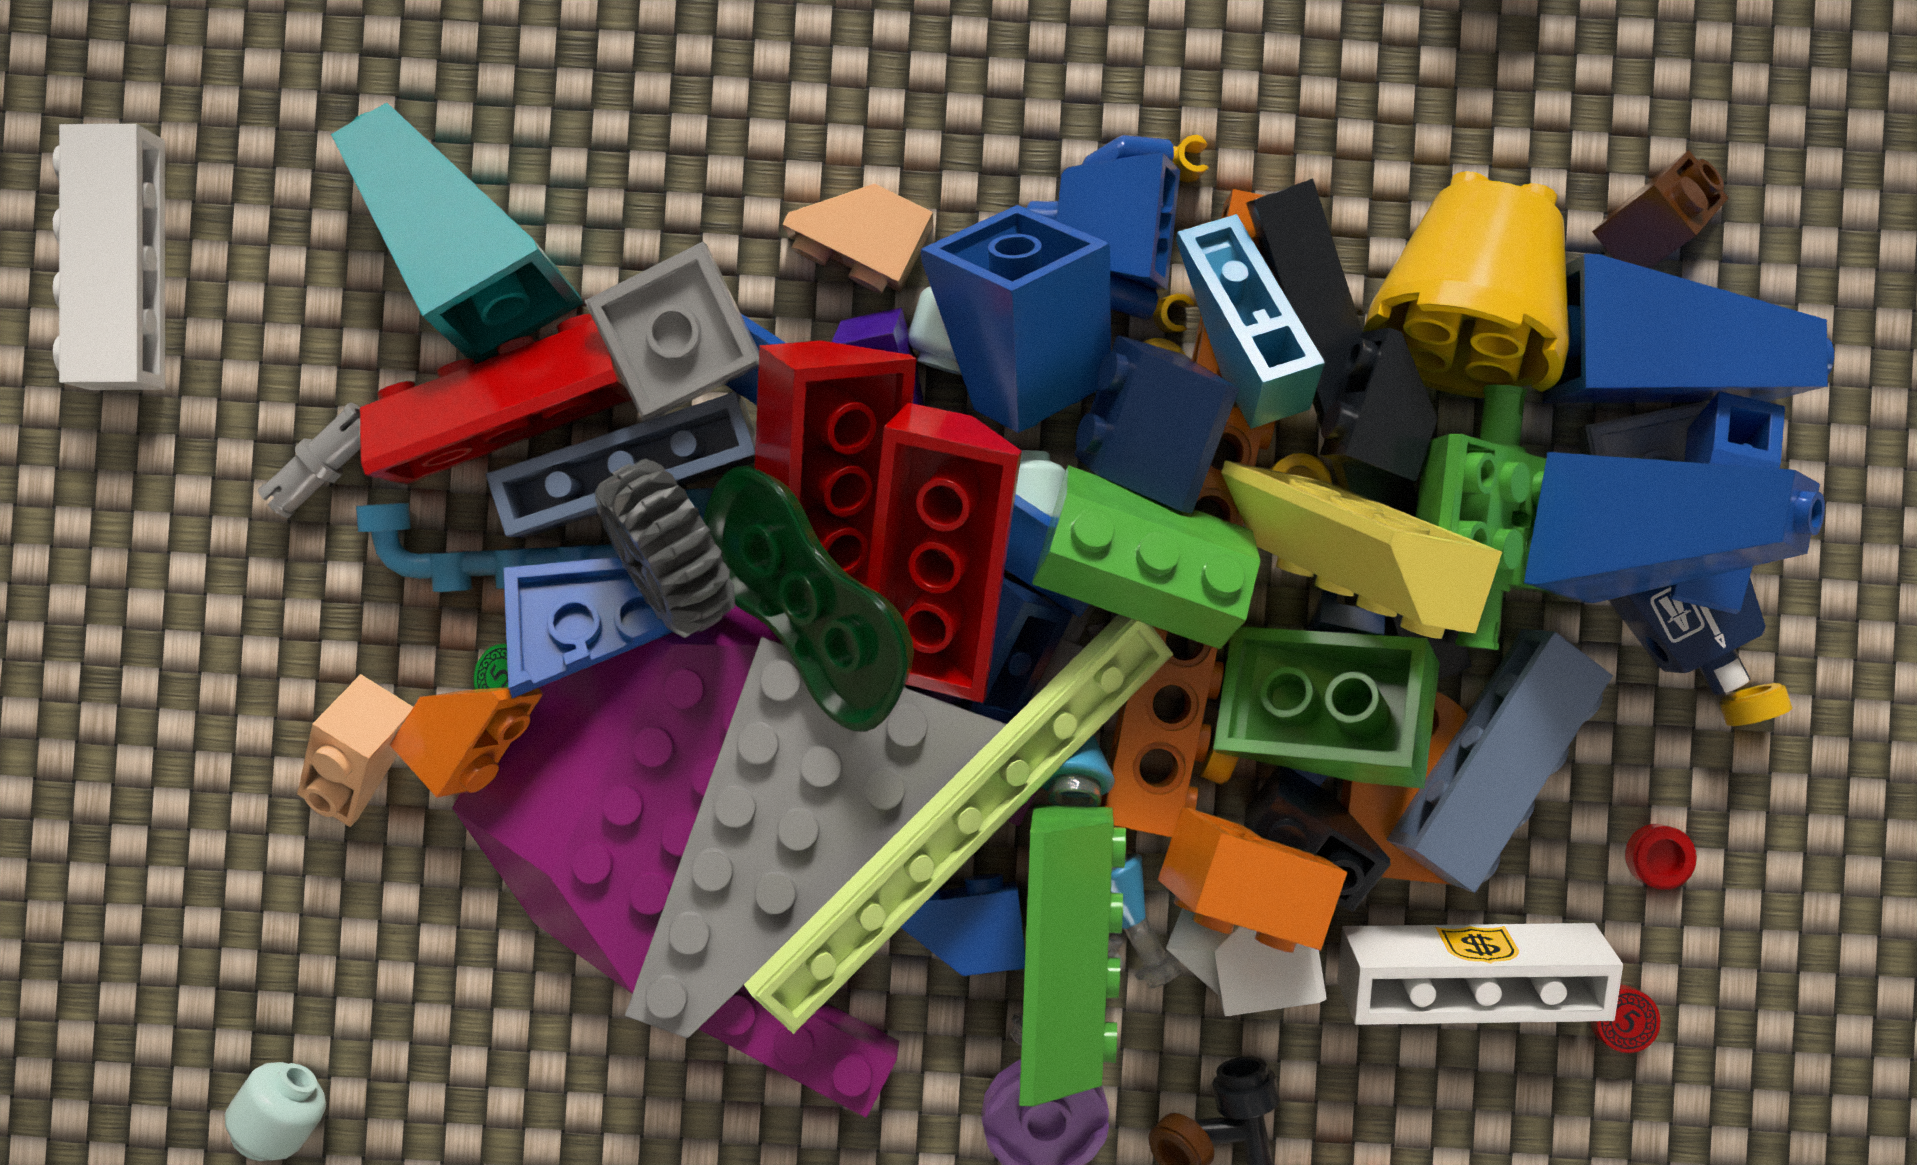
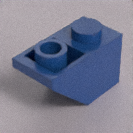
M990 873L965 878V887L946 890H940L939 888L901 926L904 931L962 976L1025 969V946L1016 881L1003 882V874Z

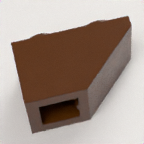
M1687 150L1613 210L1592 233L1614 259L1650 269L1694 238L1726 202L1728 196L1723 192V179L1708 161L1704 159L1697 160Z

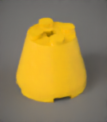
M1465 171L1453 175L1450 186L1437 194L1371 302L1363 332L1388 327L1402 332L1424 386L1457 395L1484 398L1483 390L1486 385L1519 387L1532 384V388L1541 392L1551 388L1562 375L1569 346L1564 219L1556 207L1558 197L1555 191L1545 185L1535 183L1517 186L1505 182L1490 181L1484 175L1476 172Z

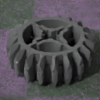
M643 459L632 466L629 463L611 473V477L598 484L595 492V502L598 505L597 512L603 520V528L610 537L611 546L621 559L622 566L632 578L634 586L643 595L646 604L652 607L658 619L663 620L667 629L685 638L698 630L702 632L718 623L723 615L735 607L734 584L729 578L730 570L721 557L722 551L714 542L711 536V529L705 525L698 508L693 506L685 489L677 485L671 473L665 471L663 466L655 461Z

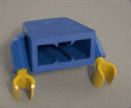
M1122 135L1086 156L1081 165L1068 167L1061 174L1059 201H1030L1027 209L1110 243V303L1112 310L1143 320L1153 316L1154 323L1159 330L1165 333L1182 332L1188 328L1183 325L1173 324L1168 319L1167 309L1172 302L1186 308L1194 307L1192 299L1185 294L1178 293L1158 298L1156 290H1168L1179 180L1183 182L1196 181L1209 168L1207 165H1192L1185 158L1184 152L1201 153L1207 147V142L1202 136L1191 135L1183 139L1176 147L1173 146L1169 139Z

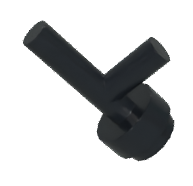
M1238 1057L1225 1061L1218 1066L1216 1070L1217 1076L1212 1082L1218 1113L1224 1117L1197 1119L1194 1121L1204 1129L1212 1144L1243 1142L1247 1165H1273L1264 1114L1274 1110L1280 1102L1274 1071L1267 1068L1266 1062L1257 1057Z

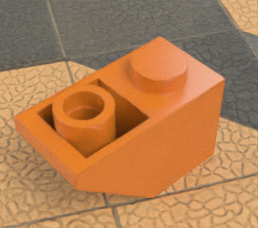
M508 687L464 690L419 697L390 743V746L436 798L466 791L470 793L479 791L494 779L499 770L497 763L511 742L521 736L529 726V715L543 693L539 688L512 698Z

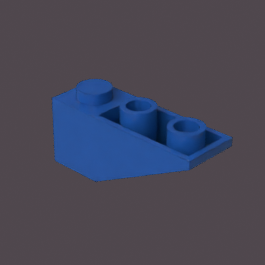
M1719 391L1687 429L1684 462L1779 469L1782 454L1785 406ZM1752 567L1671 585L1670 599L1737 614L1741 611Z

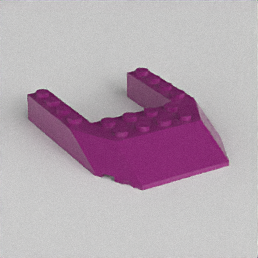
M736 605L723 615L718 623L702 632L698 630L685 638L673 632L539 687L543 695L529 715V726L521 736L511 742L497 763L499 770L494 779L479 791L460 793L452 807L531 920L632 994L761 637L782 643L764 623L741 610ZM1037 791L1007 821L1019 827ZM744 985L698 1028L706 1034L866 1118L897 1061L900 1042L827 1002L793 1034L753 998Z

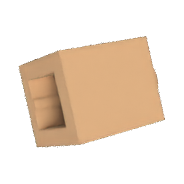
M872 184L789 212L783 222V227L788 237L795 240L791 247L795 252L824 266L828 259L831 258L851 268L848 275L850 279L865 288L881 294L886 286L901 293L921 252V248H923L934 226L932 211L877 184Z
M360 674L312 724L297 795L304 798L306 803L318 814L325 817H334L351 827L360 817L398 754L390 746V743L413 706Z

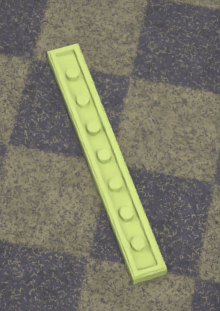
M1118 614L744 984L751 996L794 1034L1068 758L1174 655L1151 625Z

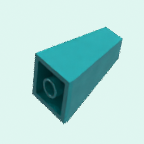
M387 102L372 111L357 116L351 123L331 134L421 315L467 359H474L475 364L483 362L497 354V347L503 343L528 336L584 304L579 293L534 239Z

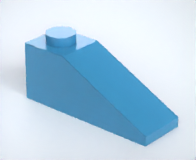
M1235 214L1178 231L1176 242L1222 378L1239 388L1235 402L1250 429L1310 410L1325 362L1238 215Z

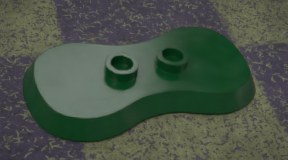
M749 466L734 467L719 480L707 503L703 521L711 529V536L722 551L721 557L730 570L729 578L734 584L735 605L764 623L780 639L794 660L813 699L832 720L842 727L855 732H867L876 728L892 712L912 669L914 658L913 641L905 621L889 600L848 575L833 560L820 543L802 505L790 488L775 477Z

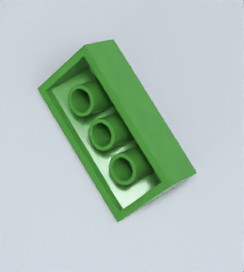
M1034 804L1029 850L1019 1106H1036L1102 1086L1103 1062L1116 1063L1117 1022H1105L1106 998H1119L1120 958L1108 957L1109 933H1122L1123 893L1111 892L1112 868H1125L1126 828L1113 827V808Z

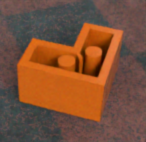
M1182 806L1158 881L1176 896L1174 900L1175 905L1194 913L1192 918L1194 922L1225 934H1232L1234 925L1256 931L1254 938L1260 943L1277 950L1293 953L1296 944L1321 951L1347 872L1324 857L1261 838L1242 824Z

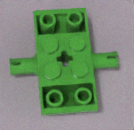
M1510 385L1484 386L1483 394L1485 396L1480 439L1464 434H1447L1430 440L1421 466L1416 518L1502 551L1476 634L1458 631V638L1455 640V645L1499 650L1498 636L1503 592L1520 590L1559 595L1524 583L1546 459L1526 453V448L1520 446L1524 402L1528 389H1523V387Z

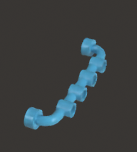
M714 488L685 489L689 500L695 508H698L703 520L707 503ZM409 503L356 506L358 532H371L376 554L385 566L403 577L417 579L432 578L433 592L472 589L471 576L495 575L496 588L504 589V567L619 557L611 546L612 544L411 553L404 549L398 537V530L411 529Z

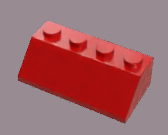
M583 314L559 323L556 326L558 334L535 342L534 337L525 336L503 343L497 347L499 356L475 364L474 359L468 358L446 364L437 370L439 378L416 386L414 381H404L379 390L377 392L378 401L360 407L361 464L367 476L409 484L632 401V398L591 314Z
M821 340L759 345L755 469L775 477L790 488L802 505L815 534L828 554L848 575L866 585L884 426L907 403H913L916 358L909 354Z
M907 403L884 426L866 586L889 600L901 614L908 627L913 641L914 658L906 685L983 703L988 687L1022 450L971 415L913 403Z

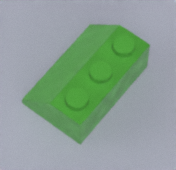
M1068 465L1031 584L1221 649L1246 621L1261 560L1253 530L1197 510H1193L1192 514L1177 510L1103 477Z

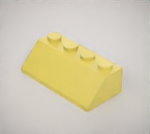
M1225 460L1221 473L1246 528L1253 530L1257 547L1278 556L1276 567L1306 577H1313L1316 574L1315 585L1336 594L1354 596V593L1359 595L1356 605L1365 610L1390 617H1396L1397 613L1403 615L1400 626L1416 634L1436 639H1442L1445 629L1476 634L1502 551L1326 481Z

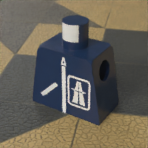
M1749 578L1741 611L1737 614L1670 599L1671 585L1608 600L1657 666L1664 672L1688 673L1700 668L1713 695L1733 691L1750 681L1751 678L1736 648L1760 637L1765 633L1766 628L1751 578Z

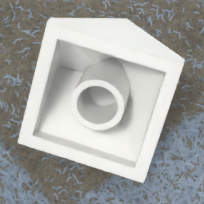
M1182 908L1166 949L1219 996L1225 1016L1316 1004L1327 1000L1319 950L1301 944H1296L1293 953L1277 950L1255 940L1256 931L1234 925L1232 934L1214 931L1192 920L1194 913Z

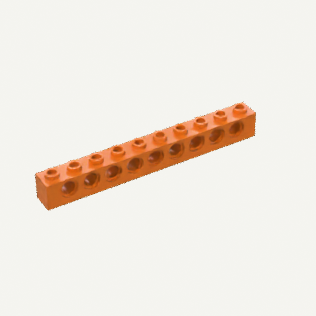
M1233 189L1224 202L1221 219L1237 214L1258 251L1263 255L1246 203L1265 195ZM1200 316L1192 360L1222 378L1202 316ZM1232 407L1221 438L1228 440L1233 445L1236 452V463L1250 466L1256 465L1258 450H1268L1275 421L1250 429L1240 409ZM1210 465L1197 501L1203 498L1215 501L1222 510L1223 520L1243 526V519L1223 478L1222 471ZM1152 626L1166 644L1168 631ZM1198 642L1195 651L1187 658L1176 659L1171 656L1119 708L1108 760L1115 783L1109 792L1101 795L1099 807L1113 808L1114 826L1172 837L1182 806L1196 810L1198 788L1189 786L1194 761L1204 762L1209 747L1211 725L1204 724L1202 721L1207 698L1216 700L1222 684L1224 663L1215 661L1218 648ZM1175 685L1184 695V709L1173 720H1160L1153 710L1154 696L1161 688ZM1153 749L1167 750L1172 759V769L1169 775L1159 782L1143 780L1139 769L1143 756Z

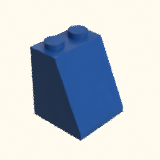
M1016 205L921 248V261L974 410L1020 433L1025 429L1036 426L1040 421L1071 404L1082 401L1086 396L1098 390L1097 377L1100 364L1106 354L1111 352L1110 243Z

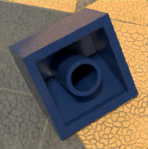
M1117 335L1112 351L1106 354L1100 364L1097 377L1099 387L1090 413L1086 414L1079 423L1076 433L1077 449L1074 456L1100 477L1177 510L1192 514L1239 388L1182 353Z

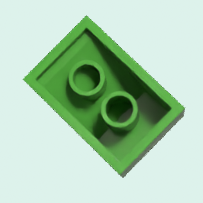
M1240 627L1230 639L1213 750L1220 754L1360 783L1425 789L1440 663L1427 638Z

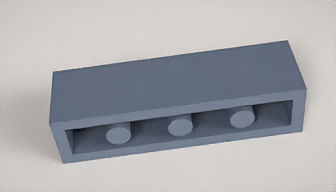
M736 392L657 417L649 422L644 421L486 473L485 475L505 535L507 537L527 538L597 515L598 505L595 502V492L598 484L611 477L612 472L629 463L632 466L643 459L653 460L662 465L665 471L671 473L677 485L682 487L728 472L734 467L755 463L756 434L744 399Z
M1522 629L1468 712V717L1426 778L1425 789L1420 788L1390 833L1387 841L1445 882L1475 893L1480 884L1487 881L1497 870L1500 863V853L1515 829L1521 827L1530 818L1535 807L1534 799L1548 777L1557 772L1565 763L1569 754L1568 746L1583 722L1589 720L1598 711L1603 700L1602 693L1613 675L1557 632Z

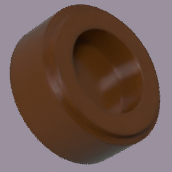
M1166 1114L1149 1133V1146L1159 1165H1210L1214 1160V1147L1207 1133L1194 1120L1183 1114Z

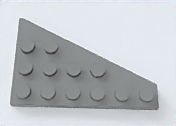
M761 637L625 1016L689 1038L988 744L1006 724L904 687L892 712L880 725L867 732L849 730L832 720L818 706L783 643Z

